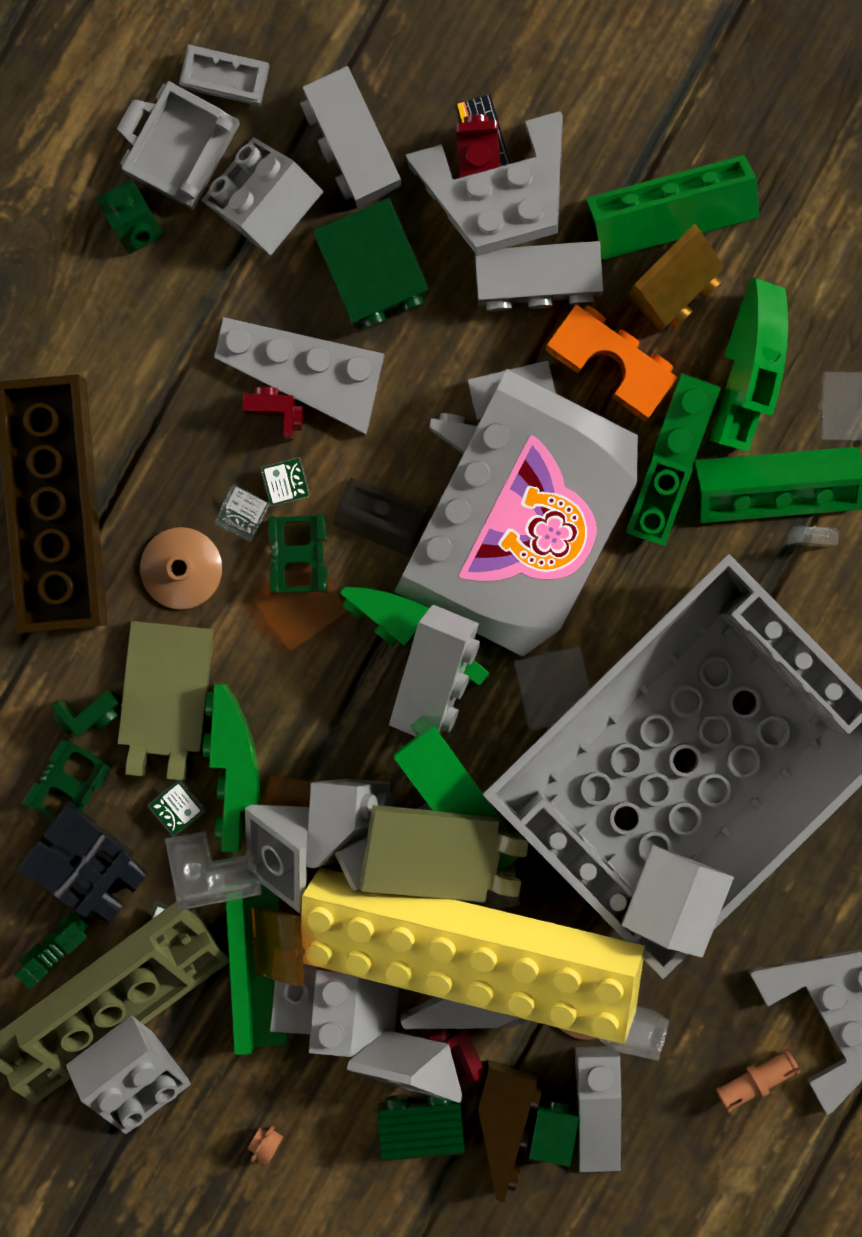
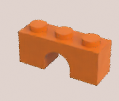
M576 304L547 344L545 351L577 374L585 363L595 356H608L614 359L621 368L622 381L611 398L645 422L678 378L671 373L673 366L657 354L653 353L650 358L637 348L640 345L639 341L626 331L620 329L616 333L604 325L606 318L591 306L586 305L582 309Z

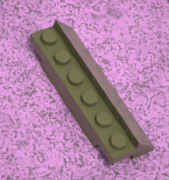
M176 901L0 1031V1072L7 1076L12 1090L33 1104H37L71 1079L66 1065L131 1015L143 1025L228 964L229 954L194 908L190 911L179 901Z

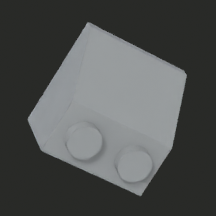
M347 778L311 782L306 867L316 868L339 863L335 852L367 836L372 805L394 807V797L390 792L391 782Z
M317 967L309 1053L354 1057L386 1030L395 1032L399 987Z

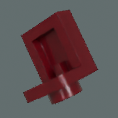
M254 387L253 394H243V411L246 414L284 416V438L286 440H294L295 431H302L303 406H296V399L293 395H278V388Z
M438 1029L425 1037L428 1040L449 1044L460 1085L476 1082L486 1075L466 1029L449 1032L448 1029Z

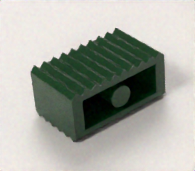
M409 1095L386 1097L385 1103L378 1104L377 1109L381 1160L391 1161L465 1154L460 1103L426 1095L427 1099L410 1101Z

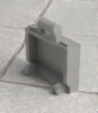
M168 81L167 84L163 83L156 96V104L132 100L117 130L132 144L133 148L126 151L120 164L122 165L121 169L126 175L194 211L240 123L237 118L230 116L222 109ZM144 112H147L150 116L140 135H134L133 132Z

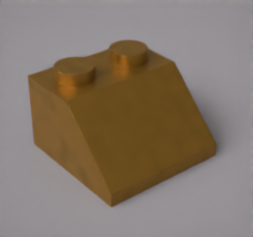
M694 224L634 284L626 298L661 332L669 324L676 329L693 312L687 305L698 294L705 300L718 287L721 281L716 276L722 271L724 265L701 230Z

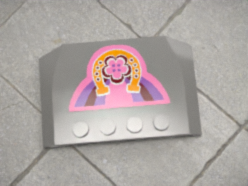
M506 369L394 592L428 608L436 605L479 623L477 634L521 656H525L561 629L637 483L638 435Z

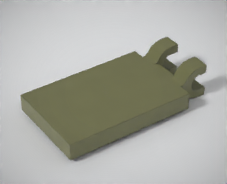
M131 621L118 744L130 745L125 775H146L148 753L170 756L167 779H187L189 751L202 752L206 715L205 705L209 687L214 629Z
M372 805L359 886L362 892L477 902L486 901L487 890L504 896L519 897L522 881L520 878H515V871L497 868L500 852L512 856L526 857L529 842L526 838H522V834L518 830L498 829L500 822L496 817Z

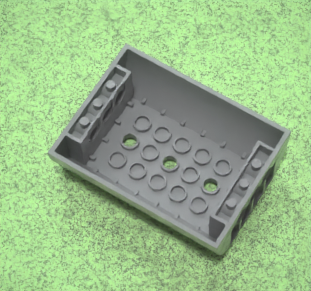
M728 554L483 793V796L625 941L645 945L644 960L664 979L689 954L667 949L621 925L652 845L734 877L714 927L715 929L862 785V689L746 570ZM743 690L749 691L755 700L754 708L747 714H739L733 708L734 696ZM684 748L691 749L696 756L695 766L687 772L678 771L673 763L676 752ZM621 807H632L637 813V821L630 829H620L614 822L615 813Z

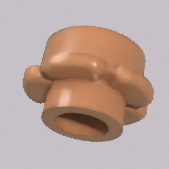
M271 1126L268 1131L260 1127L248 1147V1150L254 1153L251 1162L254 1163L258 1160L267 1166L284 1138L274 1131V1126Z

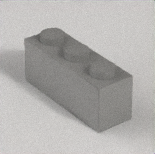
M346 66L303 86L306 100L300 102L301 108L309 125L317 123L322 132L323 138L317 141L327 163L335 160L341 175L335 177V180L345 201L352 198L356 207L359 208L402 188L398 171L349 67Z
M600 241L510 247L478 256L476 253L474 254L478 306L487 305V311L489 312L511 310V304L528 303L529 309L549 308L553 306V301L569 300L570 306H575L576 304L578 306L590 305L594 303V298L601 297L603 293Z
M436 605L430 607L418 623L389 726L416 737L417 735L410 725L421 716H424L435 726L440 735L443 731L449 733L452 730L459 712L458 709L453 708L455 700L462 697L469 681V676L464 674L466 664H472L479 649L480 641L474 639L479 623Z

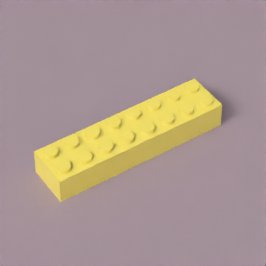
M319 867L302 895L300 963L621 1044L626 1042L636 1013L645 945L454 899L362 892L361 888L352 891L344 873Z

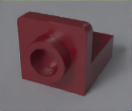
M488 115L464 117V123L456 124L460 178L500 167L497 120L489 121Z

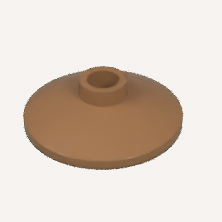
M185 527L171 528L156 535L146 546L141 557L140 575L146 591L158 603L173 609H190L203 604L217 590L222 577V560L215 544L203 533ZM177 560H182L187 565V570L182 576H177L172 571V565Z

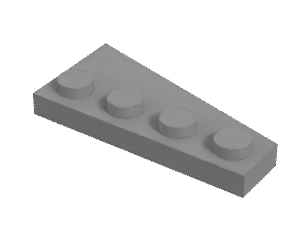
M223 317L214 357L216 360L273 388H278L285 395H293L297 401L367 436L385 357L384 353Z

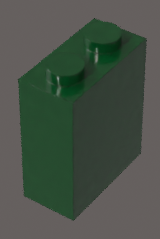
M390 198L313 230L315 240L353 328L362 325L364 330H368L387 321L385 315L400 309L402 314L425 304L423 298L429 296V288Z

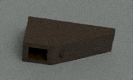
M488 1060L485 1069L486 1075L483 1076L477 1103L496 1200L505 1202L507 1191H515L520 1174V1166L515 1165L519 1150L526 1151L531 1127L526 1125L529 1110L537 1111L542 1087L537 1086L535 1072Z

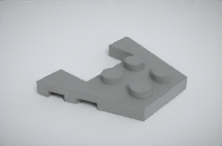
M561 111L525 121L526 132L535 157L459 179H452L442 144L406 154L409 169L414 175H418L425 184L427 192L434 200L439 202L446 211L448 219L477 256L558 233L563 116Z
M862 949L824 955L822 958L800 962L798 960L785 962L783 965L772 967H758L748 971L767 1006L803 987H806L844 1057L839 1062L807 1079L827 1115L832 1113L862 1081Z

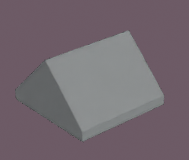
M250 805L245 808L246 871L298 913H301L302 895L309 885L311 868L306 867L309 807Z
M652 845L621 925L667 949L703 958L734 877Z
M386 1030L348 1062L347 1070L388 1085L457 1103L461 1102L462 1092L449 1044Z

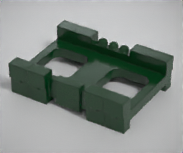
M323 514L292 517L269 516V544L272 551L270 553L272 558L270 564L272 567H270L269 573L270 594L329 593L328 568L323 565L325 562L324 546L322 542H327L326 516ZM307 522L310 524L311 540L308 545H285L284 526L287 523ZM290 563H309L312 572L311 584L298 587L287 586L285 584L286 565Z
M62 738L49 758L52 762L47 765L48 769L43 771L44 775L39 778L40 781L34 783L22 804L29 808L32 807L54 820L57 815L43 806V800L52 787H56L73 798V803L78 806L81 812L85 813L86 809L83 807L90 801L96 791L95 788L100 789L113 765L73 743L70 739ZM73 752H78L94 762L95 767L85 782L77 780L64 770V766Z
M74 909L57 925L59 930L52 932L42 942L43 945L35 944L19 959L23 967L15 973V976L30 990L48 973L47 967L52 968L53 963L59 961L58 957L63 958L64 952L70 954L87 938L84 929L90 923Z

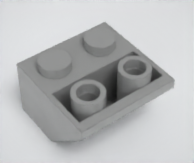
M253 137L248 144L237 152L235 160L226 171L212 182L209 191L201 201L250 242L271 255L324 191L293 160Z
M132 1015L66 1065L81 1102L125 1134L141 1125L145 1119L166 1103L174 1100L179 1093L191 1085L187 1076L155 1034Z

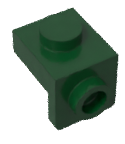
M132 178L96 198L113 231L128 254L138 251L163 236L162 229Z
M107 691L79 715L65 699L57 700L51 706L57 712L53 718L60 728L68 735L74 732L77 737L88 733L93 727L101 731L118 716L114 709L122 702L112 691Z

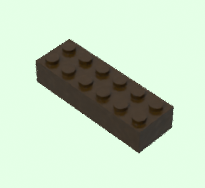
M76 374L0 381V450L17 633L108 626L87 380Z

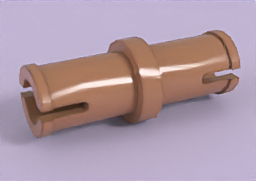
M786 1049L783 1053L757 1067L752 1064L746 1068L747 1073L720 1088H716L715 1091L726 1111L730 1113L733 1109L758 1095L762 1098L769 1095V1089L794 1075L800 1074V1070L793 1056Z

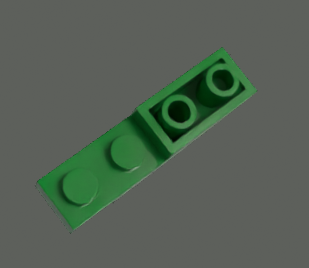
M753 277L749 279L724 357L734 360L708 439L710 441L749 452L761 413L773 416L784 373L788 340V306L786 290L783 287Z
M680 373L626 528L627 534L662 546L666 545L693 470L694 460L720 392V386Z
M345 586L340 594L347 598L342 606L359 620H362L367 615L375 621L378 626L374 632L392 647L397 641L405 646L414 633H416L419 621L430 609L410 599L369 588ZM473 660L471 665L466 664L464 674L469 676L467 686L472 680L480 686L490 674L475 660Z
M227 683L214 684V692L207 691L205 714L206 716H212L211 733L204 734L203 757L210 758L209 768L226 769V775H219L217 799L224 800L223 816L216 817L215 841H222L221 852L238 853L242 849L245 808L250 805H260L259 766L254 741L237 699Z

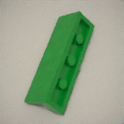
M745 155L585 198L588 214L596 230L597 241H600L601 259L603 260L679 240L694 224L702 233L759 217L757 179Z
M857 447L695 461V470L699 483L698 514L701 523L862 510V458Z
M421 716L412 723L410 727L417 736L395 752L393 758L431 810L496 817L500 822L498 829H508L435 726L424 716ZM500 852L497 869H505L519 857Z
M259 881L229 883L225 888L234 1051L235 1055L252 1054L254 1047L279 1046L287 1043V1033L270 1032L269 1030L277 947H282L279 897Z

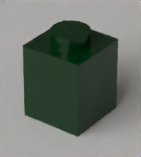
M547 1097L546 1102H539L537 1111H534L531 1134L527 1147L529 1159L564 1166L571 1165L579 1115L577 1108L571 1107L570 1101L556 1097Z

